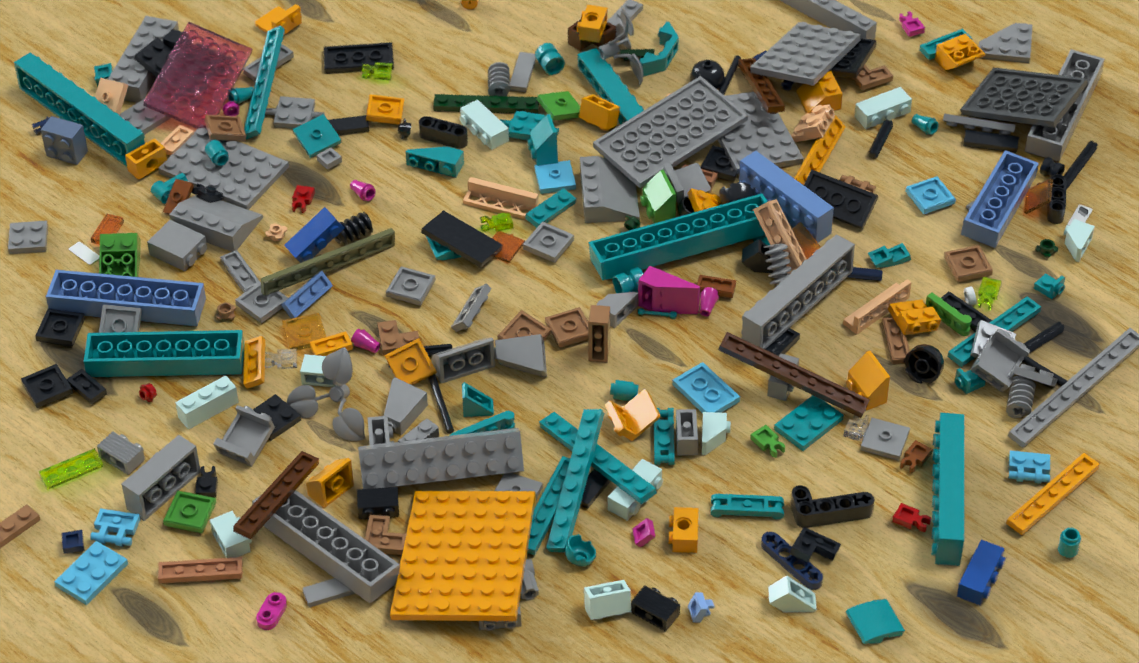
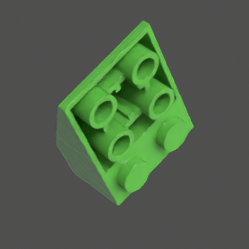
M138 233L100 234L99 274L138 277L141 253V239Z

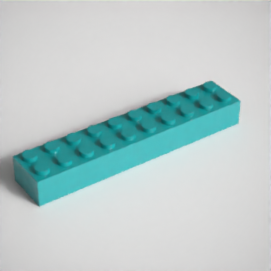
M30 52L14 62L19 89L59 118L83 125L85 137L126 167L125 155L145 144V135L142 130L137 129L129 121L124 120L118 113L110 110L107 105H103L96 97L89 95L72 80L64 77L61 72H57L51 65L43 62L40 57H36Z
M758 194L588 242L590 260L603 281L612 279L614 275L623 272L627 273V271L639 267L641 270L647 269L649 266L665 264L684 257L765 235L753 209L768 201L763 194Z

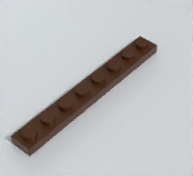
M726 332L719 346V351L862 418L870 399L729 332Z

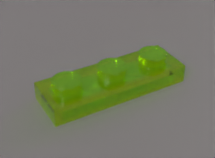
M94 448L38 472L46 489L49 490L103 467V462Z

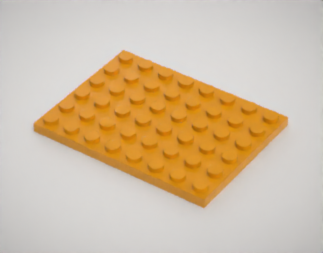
M415 491L390 612L391 620L516 621L536 500L535 491Z

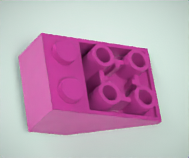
M649 266L640 277L638 286L639 307L656 312L670 313L675 311L677 314L699 313L700 286L652 266Z

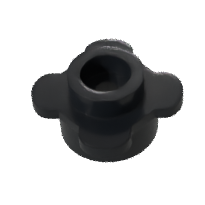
M405 118L403 123H399L398 134H401L402 140L404 136L409 137L411 132V123L406 122Z

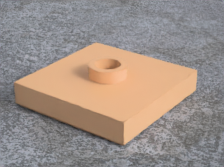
M100 78L95 97L103 105H107L110 110L120 115L128 84Z

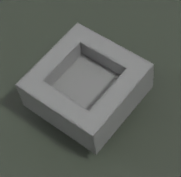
M329 148L317 155V161L328 170L341 163L342 156L334 149Z

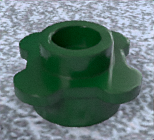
M627 215L625 216L627 221L624 223V226L627 230L640 228L641 222L636 217L632 216L630 218Z
M1044 239L1040 242V245L1036 246V251L1049 258L1051 254L1058 252V247L1055 246L1052 240Z

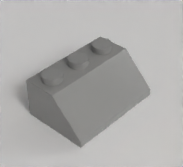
M483 338L433 354L432 364L437 371L436 376L442 384L495 367L493 338Z

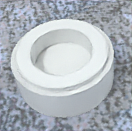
M973 287L964 288L966 303L970 306L976 305L977 301Z

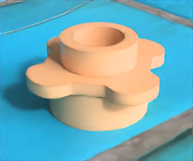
M275 223L271 224L270 229L266 231V236L270 237L273 241H280L284 238L287 227Z

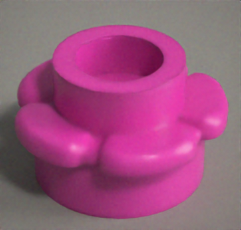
M229 101L222 108L223 114L225 116H237L239 114V105L234 101Z

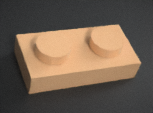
M179 125L161 142L165 147L166 154L170 156L174 154L194 134V131Z

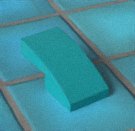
M903 243L889 249L882 246L868 253L876 268L895 266L911 260V255Z

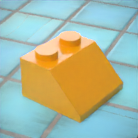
M828 71L814 86L803 84L797 90V95L806 113L811 114L813 108L818 105L830 104L833 110L841 109L843 93L831 71Z
M867 351L848 371L846 385L849 390L870 399L866 407L867 411L887 403L890 376L873 353Z
M351 459L335 460L316 476L311 477L306 482L308 496L325 508L352 488L354 482Z

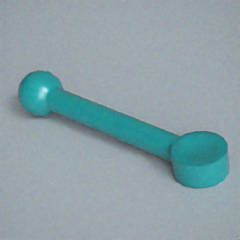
M640 308L637 311L639 315L648 314L668 316L671 319L677 318V313L675 311L666 313L647 311L643 308Z

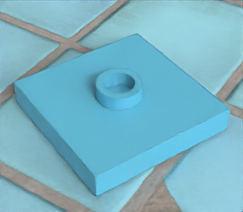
M570 160L540 166L534 165L540 194L558 192L563 188L565 190L576 189Z
M938 176L907 186L905 192L923 215L953 205L956 202L955 197Z

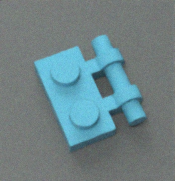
M1010 450L1008 478L1016 479L1017 482L1027 480L1035 481L1037 484H1041V482L1049 483L1050 454Z
M100 509L94 523L95 529L100 531L99 533L92 532L90 539L101 544L108 542L121 547L123 545L131 546L132 538L126 537V534L135 535L140 522V515ZM108 532H116L117 536L109 535Z

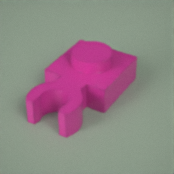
M910 11L907 12V17L900 13L899 21L909 37L925 33V27L918 17L912 18L913 14Z

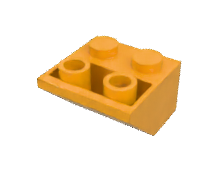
M966 34L937 44L935 61L944 70H948L984 57L985 53Z

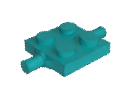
M516 111L513 119L510 121L500 119V121L509 128L510 138L529 140L532 129L546 115ZM555 128L558 136L559 128Z

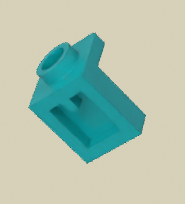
M1045 273L1034 283V289L1053 299L1064 291L1065 277L1060 276L1056 280Z
M961 368L956 370L955 384L965 394L985 386L986 381L969 370L964 373Z

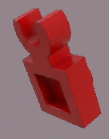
M296 186L292 197L293 212L297 208H301L302 213L306 212V205H311L315 187Z
M901 503L893 515L892 522L911 529L914 525L919 531L926 532L927 525L923 523L930 525L932 518L928 515L920 516V510Z

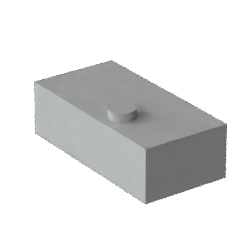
M178 435L126 479L121 485L127 510L131 513L139 514L140 519L145 521L172 498L177 490L180 491L200 473L196 445Z

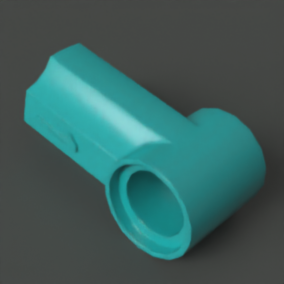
M180 173L166 182H155L151 187V193L163 204H166L175 179L189 181L186 175Z

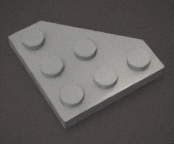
M1014 23L979 41V48L985 53V56L981 58L1030 63L1032 24Z

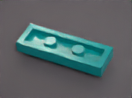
M960 29L921 44L919 51L928 60L935 58L937 44L966 34L971 40L972 37L964 29Z
M563 188L527 212L525 219L537 228L542 222L548 223L576 204L577 198Z

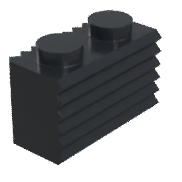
M398 487L357 489L359 519L369 520L370 515L390 516V518L398 517Z
M644 585L631 601V613L653 624V626L661 630L663 629L665 632L680 615V604L675 598H668L662 595L658 589L654 587L649 588Z

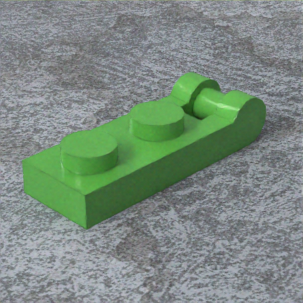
M933 292L927 295L926 306L933 307L943 323L961 336H968L970 334L972 318L969 315L961 314L956 308L950 306Z

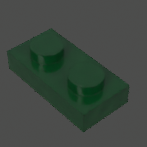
M655 49L620 50V54H635L641 58L645 56L646 52L655 54ZM620 57L623 58V61H630L627 57Z

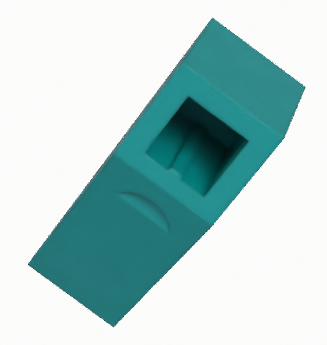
M451 147L407 149L405 152L406 165L455 178L464 165V151Z

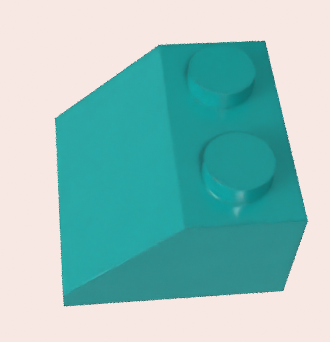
M547 114L532 129L530 139L527 140L528 149L531 151V158L535 159L537 166L558 163L557 133L550 114Z

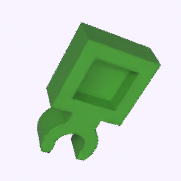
M767 425L751 434L750 439L763 451L769 449L771 456L777 457L778 451L776 449L781 450L783 453L785 452L784 443L779 441V436Z

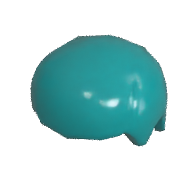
M578 534L571 536L567 540L565 555L572 564L585 567L592 564L595 560L596 549L590 540L587 542L583 541L581 535Z

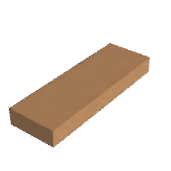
M893 317L882 318V326L892 364H905L904 359L910 351L906 335L902 333Z

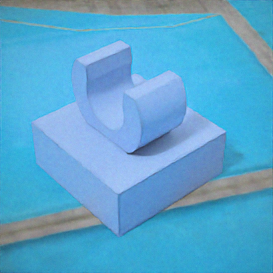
M695 592L688 604L693 622H701L704 616L711 614L709 608L715 607L711 599L705 600L703 593Z

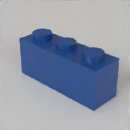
M324 207L284 246L302 263L315 257L330 241L339 235L344 226Z
M981 539L959 583L957 597L977 605H981L984 598L988 599L991 592L990 585L991 583H996L999 575L997 571L999 568L1002 569L1005 564L1006 557H1003L1005 548Z

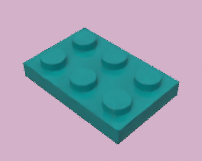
M812 395L774 424V430L804 451L843 421L844 415L824 400Z

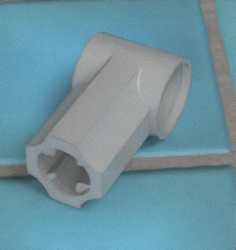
M528 559L525 563L521 598L532 600L539 595V590L535 580L532 560Z

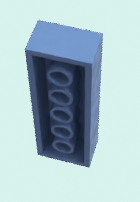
M1005 150L966 215L961 235L996 248L1035 180L1039 163Z
M754 151L740 160L739 183L750 184L752 189L753 187L755 188L756 195L763 194L767 201L777 199L789 225L815 244L831 234L834 207L759 152Z

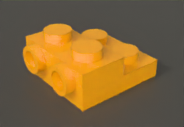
M922 299L891 303L888 306L889 313L904 335L938 330L941 318L935 309L927 307Z

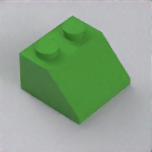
M660 170L643 187L642 196H640L641 204L643 207H646L647 216L649 219H652L654 224L675 218L676 193L664 170Z

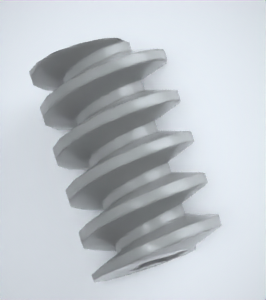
M496 62L488 68L489 96H508L510 91V69L506 63Z
M773 244L764 247L769 248L765 255L771 256V258L766 260V262L772 263L771 266L767 267V270H773V273L768 275L774 278L770 284H779L781 280H785L790 275L787 272L791 270V267L785 266L790 263V260L785 258L789 255V252L783 251L788 248L787 244Z
M1014 376L1010 386L1006 412L1012 418H1021L1031 413L1036 385L1026 377Z

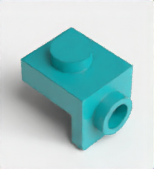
M111 63L94 66V78L97 86L99 85L100 78L108 79L113 71Z

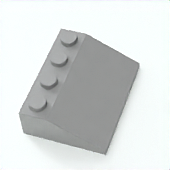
M599 156L580 157V179L585 223L627 221L625 219L626 215L630 218L634 216L640 220L636 184L606 158Z
M197 195L178 203L169 214L170 220L205 235L206 243L232 252L238 250L263 219L262 214L222 200L209 203L196 197Z

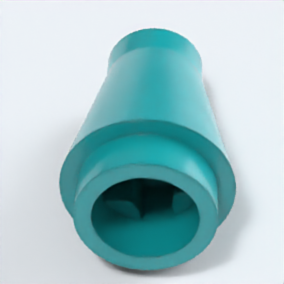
M232 88L231 91H228V99L239 105L252 98L254 88Z
M915 114L912 118V124L916 125L927 135L934 134L938 129L939 124L935 118Z

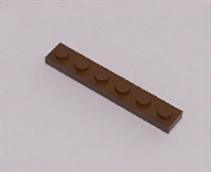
M755 58L738 59L740 70L766 112L770 114L785 112V105L767 76L751 73V66L757 60Z
M301 451L234 524L233 532L251 540L319 465V458Z

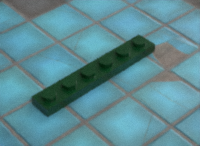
M435 94L433 104L434 111L460 112V108L478 100L492 113L515 114L516 111L539 114L540 105L537 97Z

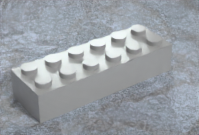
M145 16L108 80L128 84L125 101L138 103L145 99L157 78L134 59L135 54L156 37L163 42L164 36L171 29L179 31L177 21Z

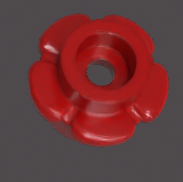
M150 383L142 384L139 396L142 400L151 402L157 396V391Z

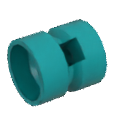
M544 43L535 51V58L548 75H556L563 70L565 60L552 43Z
M636 267L627 271V273L623 272L614 275L612 282L615 292L638 293L639 279L644 274L642 270Z

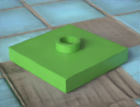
M569 91L538 95L537 101L546 113L550 114L552 121L579 117L580 105Z
M177 490L163 520L164 526L203 533L216 505V498Z

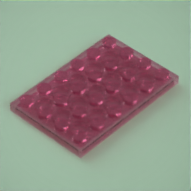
M188 22L148 93L143 106L196 129H207L204 121L205 115H219L230 91L246 65L252 49Z

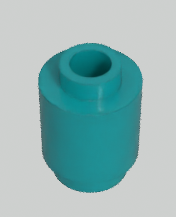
M213 140L205 146V152L214 164L223 166L228 162L229 154L220 141Z
M616 380L615 383H611L610 395H614L613 399L630 401L638 394L639 385L630 381Z
M1066 528L1061 533L1058 552L1062 556L1072 558L1078 554L1081 535L1077 529Z

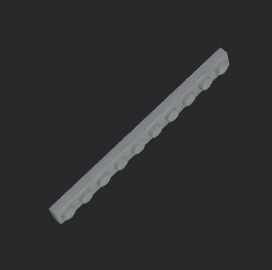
M1131 328L1125 331L1011 429L1008 437L1024 448L1139 348V334Z

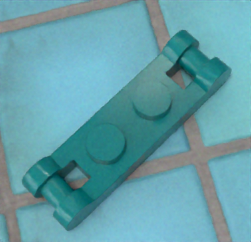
M657 408L660 418L654 423V465H660L661 463L675 465L674 408H668V410Z
M505 411L453 432L450 436L515 428V415L512 411Z
M713 494L711 496V504L713 505L711 507V515L713 517L737 515L772 517L776 520L784 518V510L782 509L784 507V498L780 496Z

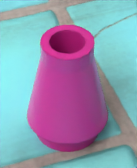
M353 180L350 184V189L363 201H370L375 197L376 190L373 185L358 180Z
M706 287L700 293L699 313L702 316H710L712 309L718 301L719 296L716 289Z
M357 329L351 338L354 346L373 353H377L381 346V343L377 342L364 329Z

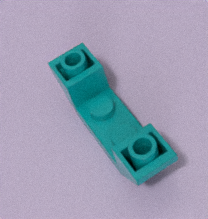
M668 21L658 31L660 45L664 46L663 51H660L658 55L646 52L645 56L639 60L643 69V77L666 71L679 50V36Z

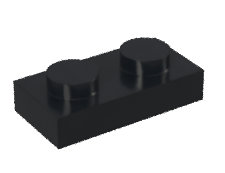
M83 369L66 379L71 388L91 405L107 395L106 389Z

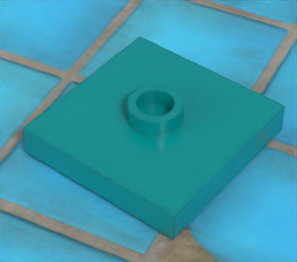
M324 114L293 129L294 135L310 158L342 143L341 138Z

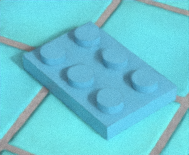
M703 362L672 380V385L702 413H722L740 402V396Z
M95 541L54 583L60 590L88 605L128 565V560Z

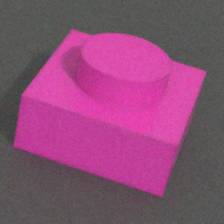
M648 518L632 528L635 545L639 547L644 546L656 537L653 521Z

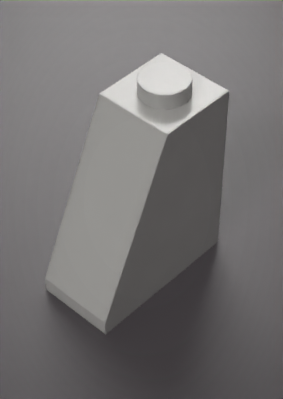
M541 334L495 340L494 358L498 360L500 365L540 377H547L545 344Z
M394 377L384 416L388 417V426H392L393 432L402 435L428 406L427 392Z

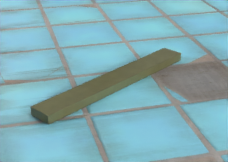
M392 228L265 276L261 278V293L264 296L310 279L320 271L325 273L395 246V231Z

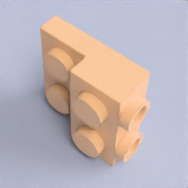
M830 104L818 105L813 108L811 114L807 113L801 117L800 122L791 135L794 142L817 139L824 136L836 116Z

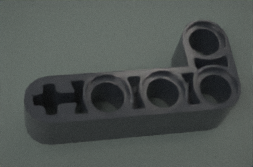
M795 486L791 492L793 516L796 524L802 528L867 519L873 514L875 499L869 492L813 500L806 486Z

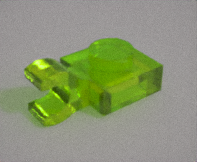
M375 62V66L364 64L362 65V71L367 72H362V78L368 79L374 76V79L391 80L392 63Z
M499 213L498 215L491 216L492 219L488 216L480 217L481 223L486 222L485 225H480L481 230L484 232L495 229V231L514 229L510 213Z

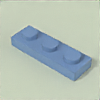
M320 271L286 299L281 306L291 319H295L333 285L324 272Z

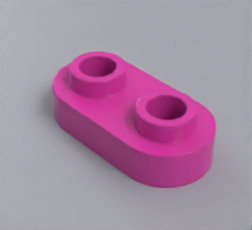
M274 592L266 597L256 616L259 628L271 630L277 626L287 607L286 597L282 593Z

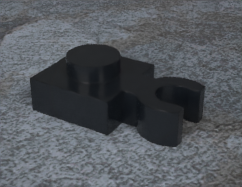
M197 184V187L193 186L191 192L197 195L196 197L209 203L221 201L223 193L217 191L215 187H204L202 184Z
M202 466L200 468L201 477H197L195 494L217 498L218 479L215 466H212L210 472H205V468Z

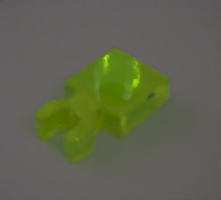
M983 277L978 296H980L978 308H981L983 303H988V310L992 309V299L997 300L1002 285L1001 280Z

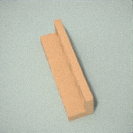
M470 177L468 180V192L463 199V204L526 220V214L521 213V211L525 209L532 210L539 205V199L536 193ZM471 196H475V197H479V198H480V199L475 200V201H474V200H470ZM495 201L496 204L490 205L487 202ZM511 205L514 208L506 209L504 206Z
M777 199L753 209L770 245H788V248L783 251L789 252V255L785 258L789 259L790 263L785 266L791 267V270L787 272L791 274L793 270L802 265L806 257Z
M908 279L900 285L896 282L843 320V325L856 335L889 313V304L904 302L909 299L912 282Z

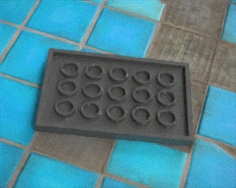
M993 67L960 111L961 115L1056 127L1088 85L1087 78Z

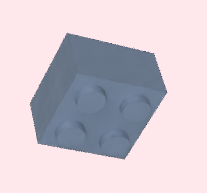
M51 116L41 128L46 156L78 165L88 152L83 125Z

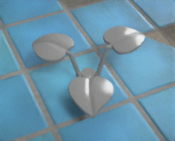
M622 7L620 9L622 23L620 22L617 25L616 38L600 46L599 52L603 60L610 57L614 59L620 57L629 58L631 68L639 80L640 86L643 82V69L635 54H617L620 52L619 45L624 44L627 49H631L628 33L630 36L634 35L632 21Z
M344 347L326 356L322 362L324 376L327 379L333 380V384L336 386L332 387L329 393L315 397L316 393L313 387L309 385L299 386L289 394L287 404L298 412L302 418H309L318 411L317 400L330 397L335 402L340 401L339 416L333 419V429L338 436L345 440L360 441L365 439L364 419L361 413L354 408H346L342 411L343 405L346 402L345 398L350 394V389L346 383L350 381L353 373L350 355Z

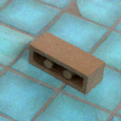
M591 305L588 321V361L608 363L610 350V306Z

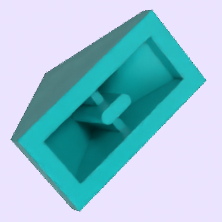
M462 383L463 417L492 416L494 414L493 399L469 384Z

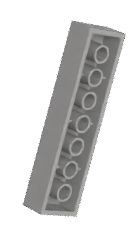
M1070 50L1058 75L1087 78L1088 85L1056 127L1032 126L1027 136L1025 152L1045 158L1050 157L1060 162L1102 75L1104 58Z
M837 234L831 240H827L823 247L816 250L808 260H804L801 266L793 270L785 280H781L778 286L770 290L762 300L757 301L755 306L743 314L742 339L762 349H766L853 272L855 244Z
M518 428L358 447L363 489L395 487L524 471L521 436Z
M296 490L264 525V527L368 603H372L397 582L400 564ZM257 497L256 499H254V500L252 501V505L255 503V501H256L259 497Z

